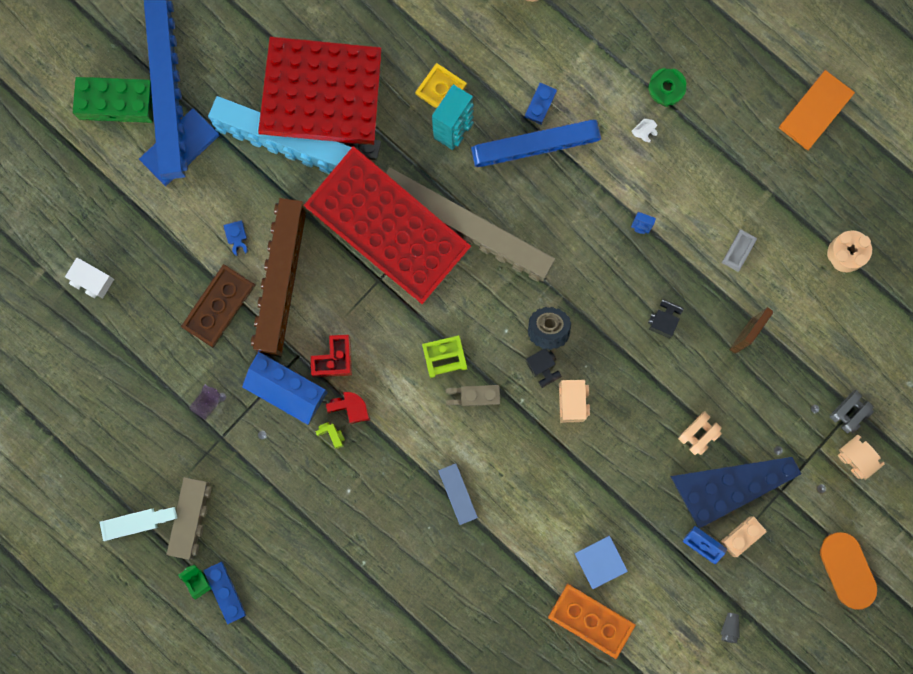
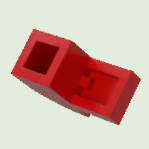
M343 392L345 400L335 398L326 404L327 412L329 413L347 409L349 423L351 424L370 420L366 403L355 393Z

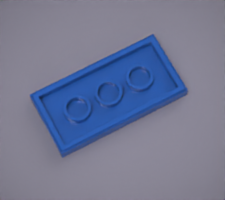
M194 108L181 119V124L183 123L185 134L182 135V141L186 144L184 159L187 160L188 165L220 136ZM155 143L139 160L166 187L173 179L163 180L159 176Z

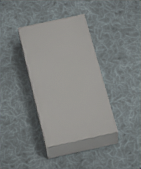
M740 229L722 263L739 272L757 238Z

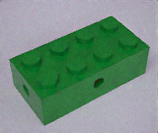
M75 77L72 113L79 120L153 123L151 80Z

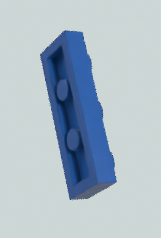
M223 562L203 570L226 623L229 624L246 616Z

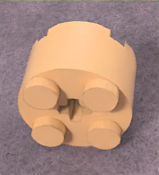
M846 231L830 243L827 256L835 269L848 273L859 269L870 260L872 245L870 238L863 233Z
M856 435L839 449L840 454L837 456L844 464L847 463L853 467L851 472L858 479L864 478L867 480L885 464L884 462H879L878 460L881 457L866 441L864 443L859 441L862 437Z

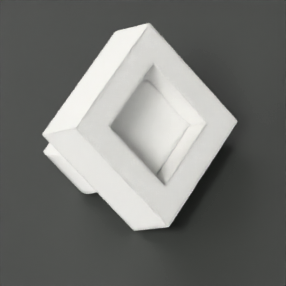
M644 118L631 132L635 137L642 138L645 142H650L651 140L648 138V135L650 133L654 136L657 135L655 130L657 124L654 120Z

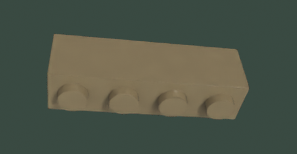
M183 478L176 509L177 519H174L166 555L188 560L194 559V556H197L199 550L197 541L203 532L201 522L202 518L206 517L208 506H205L212 492L210 482Z

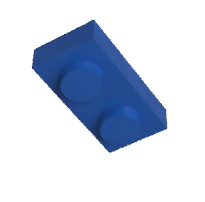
M539 83L525 118L542 125L557 89Z
M637 212L631 227L637 233L649 234L656 218Z
M696 526L691 529L683 540L685 544L713 564H716L727 551L726 547Z

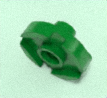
M662 68L652 75L648 90L655 102L668 107L682 100L686 92L687 83L684 75L679 70ZM664 83L672 85L670 91L664 89Z

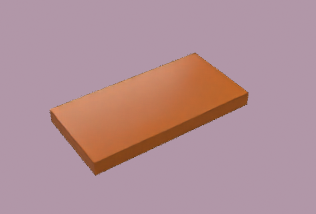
M825 70L778 128L809 150L855 92Z
M568 583L548 616L555 623L615 659L619 656L636 626Z

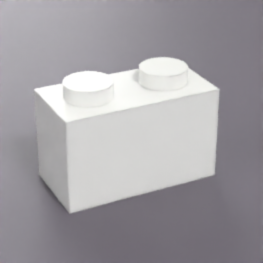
M76 258L65 276L71 280L69 284L77 289L83 287L86 289L85 293L93 298L99 296L102 299L114 281L109 275L79 258Z

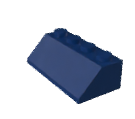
M258 352L250 365L242 386L244 389L307 425L310 424L328 393L322 387Z

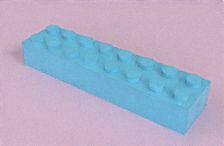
M218 96L208 115L212 125L216 128L215 130L222 134L228 132L233 134V137L238 140H249L250 144L256 147H261L262 145L274 154H278V152L283 153L290 160H301L304 165L308 167H313L314 165L319 167L320 171L327 174L333 171L352 148L336 141L259 135L260 112Z

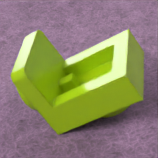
M327 422L318 427L319 430L315 431L317 436L328 432L336 449L344 446L342 441H345L341 430L337 431L334 424L330 425Z

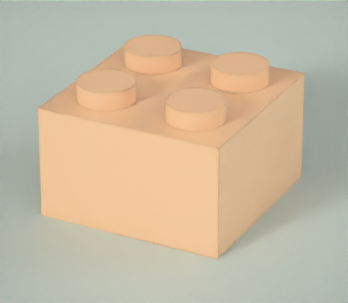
M561 380L559 383L560 423L584 422L590 416V405L586 404V398L589 396V385H585V380Z

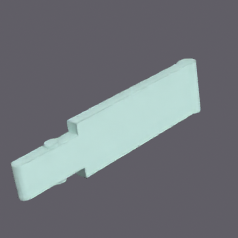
M175 507L164 510L160 509L154 512L153 508L101 521L100 527L103 541L158 528V523H166V521L177 519Z

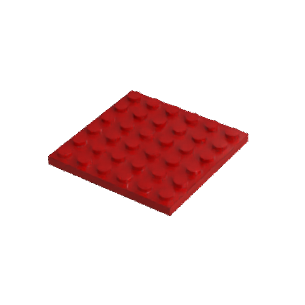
M270 37L258 129L259 135L374 145L382 47Z

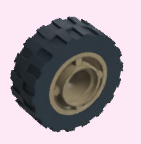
M543 307L532 313V316L529 318L528 336L536 346L552 350L564 346L569 340L571 331L570 318L561 309Z

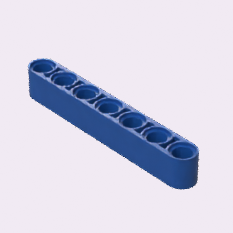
M588 120L478 144L471 147L475 167H484L594 143L601 140L597 120Z

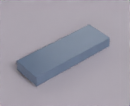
M457 464L438 470L459 524L462 525L478 518Z

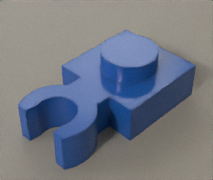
M243 221L223 225L228 244H234L232 248L234 255L238 256L237 249L240 247L243 248L245 254L248 253L247 246L242 242L248 240Z

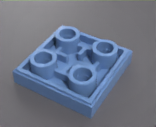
M610 536L574 553L592 589L628 572Z

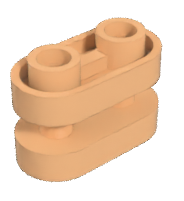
M705 411L678 437L683 444L687 441L692 444L689 450L694 455L697 453L703 454L708 449L707 444L711 440L715 441L722 434L720 432L722 427L717 422L712 426L707 422L710 416ZM702 427L706 432L697 439L694 434Z

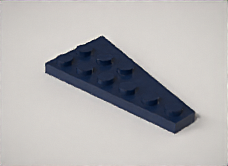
M793 457L670 477L696 526L701 528L802 473Z

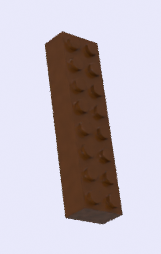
M279 198V203H276L274 208L276 220L271 225L273 237L272 241L269 240L268 252L270 254L269 259L265 260L264 270L267 272L266 277L262 278L261 289H263V294L258 299L260 311L259 316L255 317L254 327H257L256 334L252 335L251 339L253 350L263 355L282 357L307 213L303 202L298 200Z

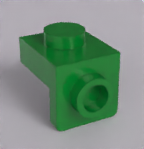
M195 564L185 568L178 575L195 600L212 589L203 571Z

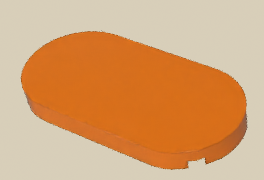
M837 532L828 535L823 541L820 556L839 600L852 609L867 608L874 602L877 596V585L859 543L853 536L847 533Z

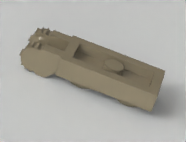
M499 385L464 386L446 389L447 394L461 393V400L451 399L446 401V405H500Z

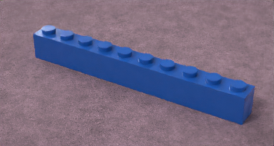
M144 0L158 173L163 180L186 177L185 171H188L187 160L184 159L186 144L182 141L185 129L183 123L181 124L183 109L182 106H179V99L182 98L177 83L180 82V75L178 70H176L178 56L174 50V47H177L175 35H173L175 21L171 16V12H174L172 1Z

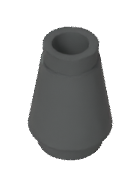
M727 613L720 633L722 641L737 643L738 639H740L738 614Z

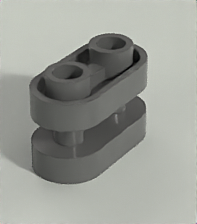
M857 390L849 394L829 416L835 423L841 419L844 422L841 429L846 433L857 431L861 426L859 423L863 419H868L874 412L872 410L874 406L868 400L864 403L859 401L862 394ZM854 406L857 410L849 417L846 413Z

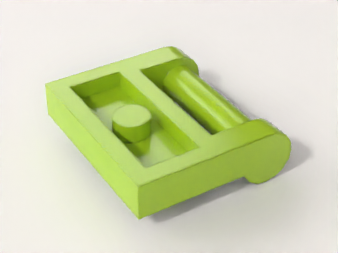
M459 335L422 344L430 378L458 369H467ZM456 356L459 357V362L433 368L432 362Z

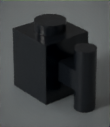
M662 299L659 306L666 308V310L663 312L658 309L655 314H651L648 320V324L651 325L648 330L670 339L680 320L673 316V313L681 315L684 308Z
M546 348L525 360L534 377L540 374L544 376V379L538 381L541 388L562 377L559 371L550 372L549 369L556 365L554 362L556 357L551 350L548 351Z

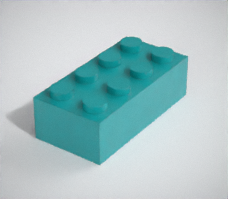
M454 84L432 115L434 139L451 150L455 146L459 147L464 139L462 135L465 131H469L474 124L472 121L474 118L473 96Z

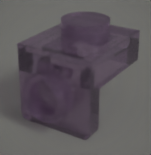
M204 385L201 394L191 404L190 410L206 420L219 404L220 394L216 389Z

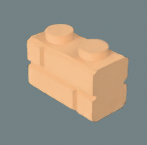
M754 516L748 517L729 536H726L720 542L733 557H738L767 531Z

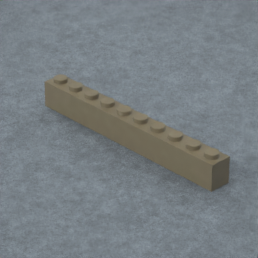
M389 167L386 174L455 233L463 237L462 239L468 244L472 245L474 243L479 246V250L482 252L494 254L498 261L512 264L513 269L521 273L522 271L528 273L529 277L534 281H544L555 258Z

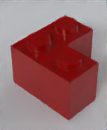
M349 334L330 335V355L311 356V375L314 378L352 376L351 338Z

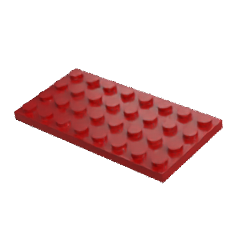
M354 146L303 205L421 304L425 302L471 247V245Z

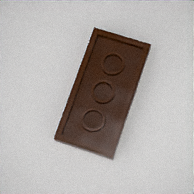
M223 264L181 327L214 348L256 285Z
M767 307L751 318L729 350L733 353H738L752 344L772 316L773 310Z

